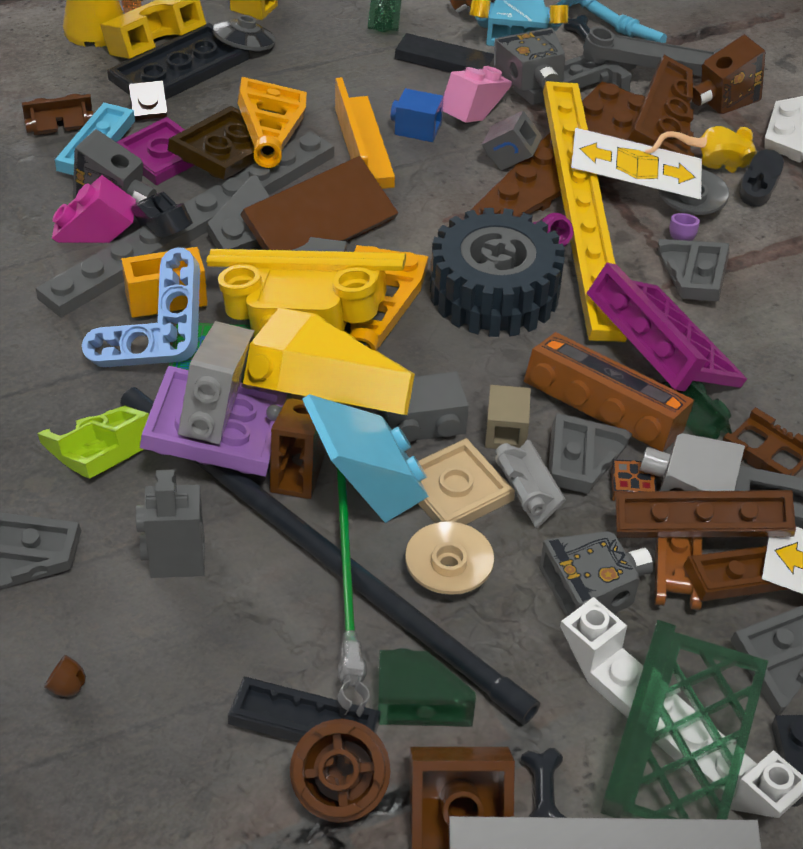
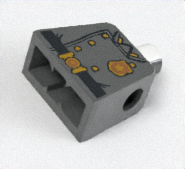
M553 28L495 38L494 68L502 71V76L512 81V84L519 90L526 91L541 87L544 89L546 81L562 82L564 80L565 52Z
M95 129L75 147L73 199L76 198L79 190L85 184L89 183L91 185L101 175L136 199V203L156 194V189L142 182L144 164L142 160L99 130Z
M605 531L544 540L539 568L567 617L593 597L613 614L631 606L635 602L639 577L653 572V561L646 548L625 552L616 535Z

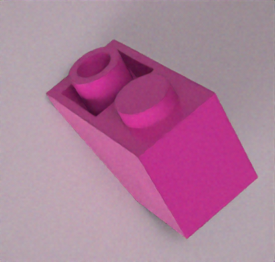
M101 175L91 185L89 183L85 184L71 203L68 205L63 204L57 209L53 216L55 224L52 239L62 243H110L133 223L134 213L131 206L136 203V199Z

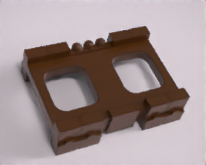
M756 407L751 411L750 417L732 434L727 433L723 437V441L744 445L745 448L741 462L746 459L747 463L756 469L796 476L803 469V435L798 433L793 437V433H787L786 428L781 429L779 424L774 426L776 419ZM746 430H753L766 440L758 448H751L748 444L738 439V437ZM785 450L799 458L800 462L793 469L789 470L772 460V458L779 451Z

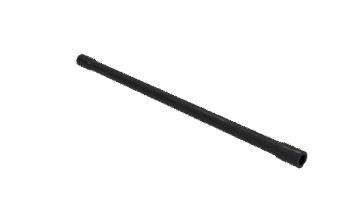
M136 387L128 389L120 401L121 407L127 406L149 414L154 404L152 399ZM194 461L343 579L341 549L245 474L238 470L212 464L205 465ZM351 558L352 587L486 692L493 702L522 725L527 724L535 716L540 707V702L510 678L498 673Z

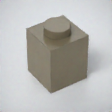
M490 385L485 448L497 449L504 443L520 448L525 443L529 429L531 388Z

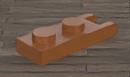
M702 537L656 538L655 605L664 606L667 598L666 592L690 595V609H701L702 602L683 565L688 556L702 554Z

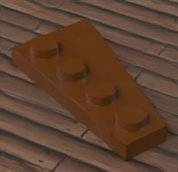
M665 54L657 65L628 139L653 147L659 136L665 132L674 131L694 137V132L690 131V123L694 119L693 109H690V101L693 98L692 69ZM666 138L659 147L660 149L694 157V153L691 152V146L676 138Z

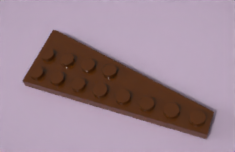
M602 81L582 100L588 131L632 141L628 137L645 96L631 93L619 88L615 84ZM551 133L540 141L532 157L519 162L471 210H475L477 215H482L484 208H494V214H503L504 208L514 210L513 216L521 217L523 212L530 214L533 211H544L549 208L551 201L562 195Z

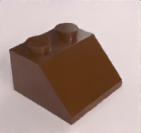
M410 747L411 849H449L450 816L514 817L515 760L509 747Z

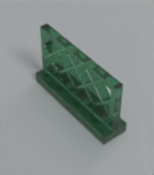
M657 620L606 789L601 813L614 818H620L621 815L636 819H678L668 815L676 811L680 819H690L684 806L707 796L717 813L716 819L727 820L768 660L675 632L676 625ZM683 649L699 654L708 669L686 679L676 662L679 650ZM713 659L719 660V661H722V662L716 664ZM733 666L754 671L751 686L736 693H733L721 673ZM672 674H674L678 683L669 687ZM713 676L726 698L704 708L691 686ZM684 691L696 712L673 722L664 707V701L666 698ZM748 697L744 710L739 701ZM731 705L741 722L740 729L722 738L709 715ZM661 717L666 727L656 731L659 718ZM701 720L713 743L691 753L678 730ZM671 734L683 758L661 768L650 749L652 743ZM736 741L732 755L727 745ZM719 750L729 767L728 775L710 784L696 760ZM648 762L653 772L643 777L646 763ZM689 765L701 789L678 799L666 775ZM656 780L659 781L671 802L656 811L635 804L639 788ZM724 787L720 801L714 791Z

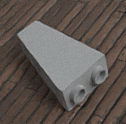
M214 322L190 362L178 435L220 445L245 374L249 346L253 340L254 330L222 322Z

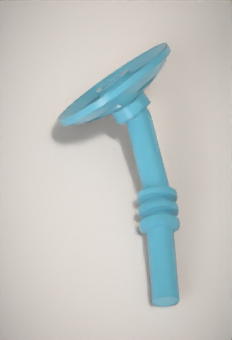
M561 0L556 4L568 5L570 7L579 3L582 8L586 7L588 11L615 27L616 32L628 37L637 36L644 40L665 43L667 40L666 34L641 25L639 20L627 15H618L596 0Z

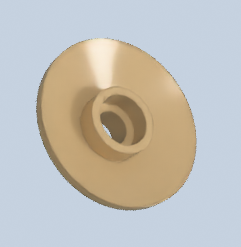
M438 522L423 527L412 536L407 544L405 562L413 579L426 589L441 594H462L478 588L488 579L493 569L494 553L487 538L473 527L458 522Z

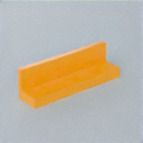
M335 78V111L350 159L361 156L382 189L395 188V175L368 96L349 98L343 78Z

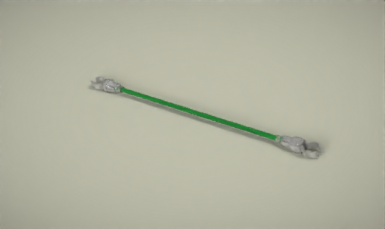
M337 468L346 631L343 634L341 660L338 664V677L343 685L338 693V701L347 710L346 715L352 705V701L347 699L343 690L348 686L355 687V690L364 699V702L360 704L356 712L360 717L370 694L368 688L362 683L367 674V664L362 657V646L358 640L357 632H355L346 477Z

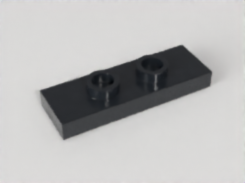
M244 676L228 713V724L299 742L311 728L333 719L353 720L367 726L376 733L380 723L381 711L364 707V711L359 717L356 713L359 705L352 704L345 715L347 710L340 705L338 700Z

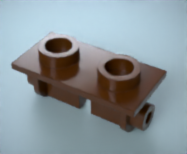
M70 94L62 98H36L29 102H22L27 133L34 132V136L58 132L57 121L63 120L65 131L81 129L94 114L92 111L91 94Z

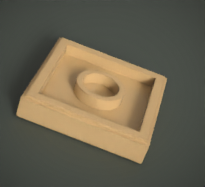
M467 438L418 461L427 476L421 482L429 496L418 504L434 523L458 522L466 525L514 501L515 490Z

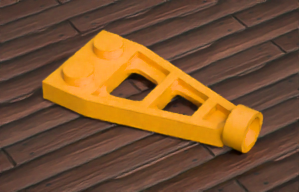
M242 77L237 103L254 144V159L262 167H275L281 161L283 148L304 117L307 92ZM264 146H271L274 148V153L266 155L261 149Z
M356 245L354 252L406 253L403 271H385L386 285L399 287V289L392 297L385 296L384 300L379 304L378 311L386 312L383 320L371 319L362 323H350V335L355 337L357 341L366 342L369 345L365 346L377 351L421 291L428 268V256L411 252L380 249L374 246Z

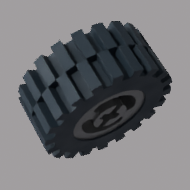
M484 208L482 215H477L475 210L465 212L464 220L460 219L457 215L449 219V227L442 225L438 229V237L434 236L432 243L430 292L433 306L439 305L438 313L443 318L452 315V325L460 328L464 323L468 324L469 332L479 335L480 329L489 330V337H499L501 330H507L509 337L520 334V327L523 326L528 332L537 329L538 320L545 324L550 319L551 312L555 313L558 306L565 261V249L563 243L559 244L558 234L555 231L547 233L548 224L542 220L536 224L532 223V215L523 212L521 217L513 216L514 210L504 208L503 214H494V208Z

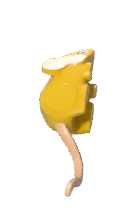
M723 126L707 129L700 138L690 137L674 131L665 132L659 136L651 149L645 150V153L655 152L666 138H676L687 145L701 148L702 165L711 169H720L722 165H725V168L731 173H735L738 167L744 168L750 165L757 153L753 143V133L749 128L740 127L735 133Z

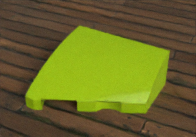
M123 406L98 416L76 420V429L63 435L50 432V429L43 430L37 434L40 443L60 462L78 474L90 479L144 450L140 448V442L149 413Z

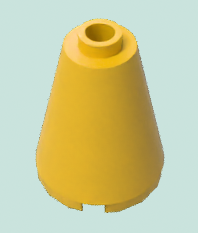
M66 0L63 22L64 35L70 42L85 47L84 42H95V47L107 46L100 24L123 14L119 0Z

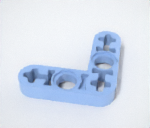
M177 247L166 252L161 259L158 323L92 329L86 334L82 342V351L86 358L99 367H117L181 362L193 356L198 344L200 266L190 251ZM180 261H184L187 264V267H183L180 270V280L186 286L179 285V276L173 271V268L180 266ZM177 296H187V307L180 313H171L170 303ZM172 323L178 324V329ZM178 330L185 341L179 342L177 349H174L170 342L177 340ZM138 336H147L149 340L148 347L142 353L133 354L131 352L133 340ZM103 340H105L111 346H120L121 352L115 347L103 348L102 355H100L95 349L101 347Z

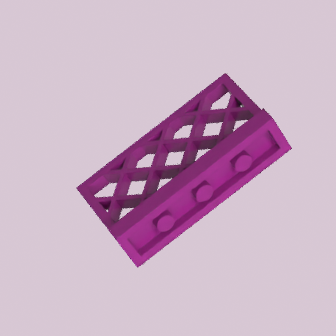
M612 263L605 264L587 291L588 296L674 390L686 391L692 381L739 388L743 386L747 378L659 286L631 280L618 265Z

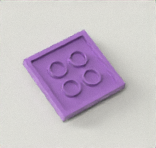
M168 366L142 432L140 448L154 451L161 455L177 456L205 465L212 464L238 470L244 474H256L266 477L271 459V428L275 422L267 417L266 410L270 405L274 404L282 407L287 393L241 383L219 445L178 435L189 370Z

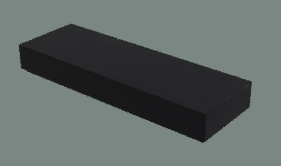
M409 33L405 34L395 49V59L450 73L465 71L466 67L479 70L483 69V66H494V54Z

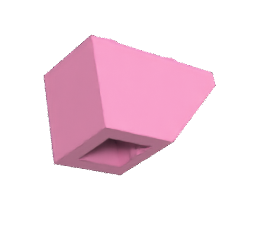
M483 66V69L479 70L466 67L465 71L451 72L443 97V112L465 123L483 121L509 90L512 81L502 77V71L490 66Z

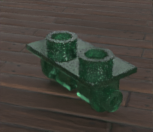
M371 0L368 29L380 32L399 31L401 0Z
M667 381L662 383L663 385L674 390V388ZM692 381L686 391L675 390L694 399L686 426L696 436L717 440L721 430L725 434H732L729 423L731 418L730 411L720 399L712 400L706 394V388L702 382Z

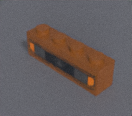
M557 332L532 349L524 378L525 383L610 426L626 429L632 433L633 438L662 452L676 440L677 435L684 432L694 403V399Z

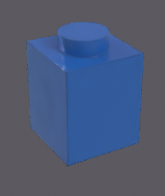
M405 88L399 101L394 100L391 108L390 118L395 121V135L434 142L442 124L444 96Z

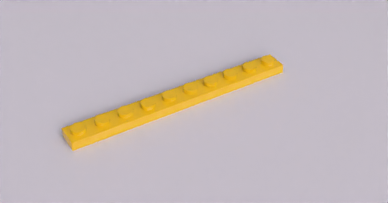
M546 81L543 95L565 215L573 226V236L570 243L588 340L626 342L627 337L587 294V291L605 264H615L597 174L571 168L575 128L588 131L578 83Z

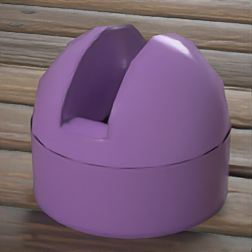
M686 213L672 215L669 226L671 237L674 240L692 241L698 232L700 220Z

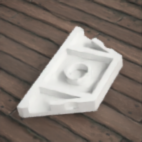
M803 96L775 102L765 135V149L775 150L779 154L786 155L789 159L799 163L803 161Z

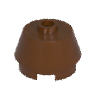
M349 719L328 720L311 728L298 742L290 763L291 784L300 803L313 815L331 822L353 821L371 812L384 797L391 773L388 752L378 735L367 726Z

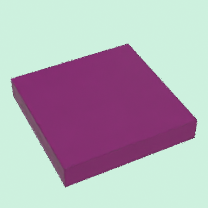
M168 117L117 141L118 144L142 160L144 163L143 176L156 186L195 166L167 151L169 138L185 130Z

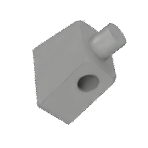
M682 433L677 435L670 454L647 447L639 471L663 478L659 491H734L745 446Z

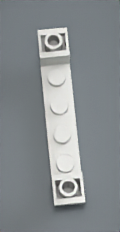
M591 598L561 621L560 627L587 682L729 809L779 818L803 796V775L774 750L758 764L755 763L623 649L627 625L597 599Z

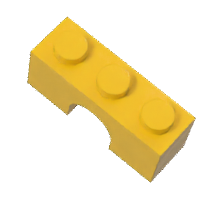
M155 0L100 24L109 54L130 59L155 48L154 39L166 35L182 36L206 25V20L200 0Z

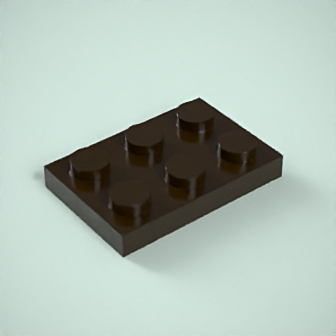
M229 106L169 138L167 151L181 157L183 161L194 164L209 172L211 176L222 180L229 178L256 162L254 159V144L241 111L233 106ZM264 146L261 150L264 154L268 155L274 151V148Z

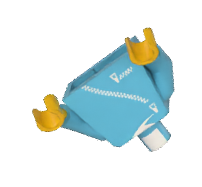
M472 0L470 15L475 16L477 23L481 27L488 28L486 45L494 46L495 38L547 28H553L556 32L563 23H568V5H550L549 8L545 7L544 0H495V2L490 0Z

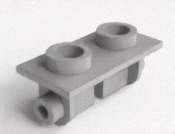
M527 439L520 448L504 443L496 449L495 461L501 467L510 485L515 490L523 510L527 512L535 528H539L566 499L530 440Z

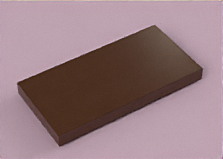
M358 156L248 206L242 210L240 215L263 250H293L309 242L310 237L348 242L395 219L398 211L361 156Z

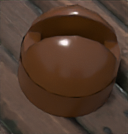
M64 655L50 674L44 688L62 697L74 696L80 692L82 685L85 683V672L78 662Z

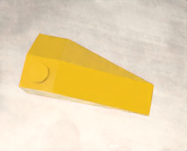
M278 308L250 343L243 384L301 396L310 394L333 402L408 415L415 374L380 352L374 351L355 340L356 338L347 332L332 326L327 320L317 314Z

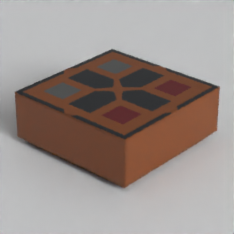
M613 459L611 466L612 500H615L616 492L656 491L655 476L639 471L642 461Z

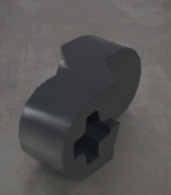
M765 149L757 152L753 157L750 166L743 176L739 191L740 198L747 205L754 207L762 206L770 199L780 179L784 165L783 157L778 152Z
M165 192L151 195L131 206L139 225H147L159 238L175 234L193 224L184 203L176 204Z

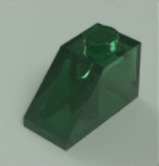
M406 648L379 651L378 711H381L379 725L473 727L476 692L428 651H412Z

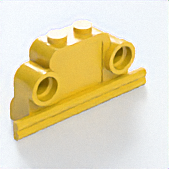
M211 249L206 262L207 266L229 267L218 276L226 314L230 318L237 320L249 319L251 330H254L253 337H256L278 308L317 314L341 331H344L347 322L362 323L371 320L377 314L379 304L386 295L385 271H403L406 253Z

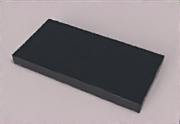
M207 23L202 27L108 69V80L129 95V84L163 81L165 100L249 60L250 53L249 50L233 47L220 41L213 34V25Z

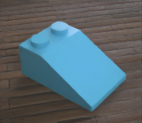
M310 394L302 399L330 460L385 523L429 497L421 482L427 476L415 456L408 457L406 451L411 448V445L399 426L391 429L380 415Z

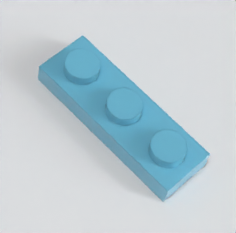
M103 102L55 159L56 171L74 175L75 147L95 129L115 142L119 141L135 122L134 110Z

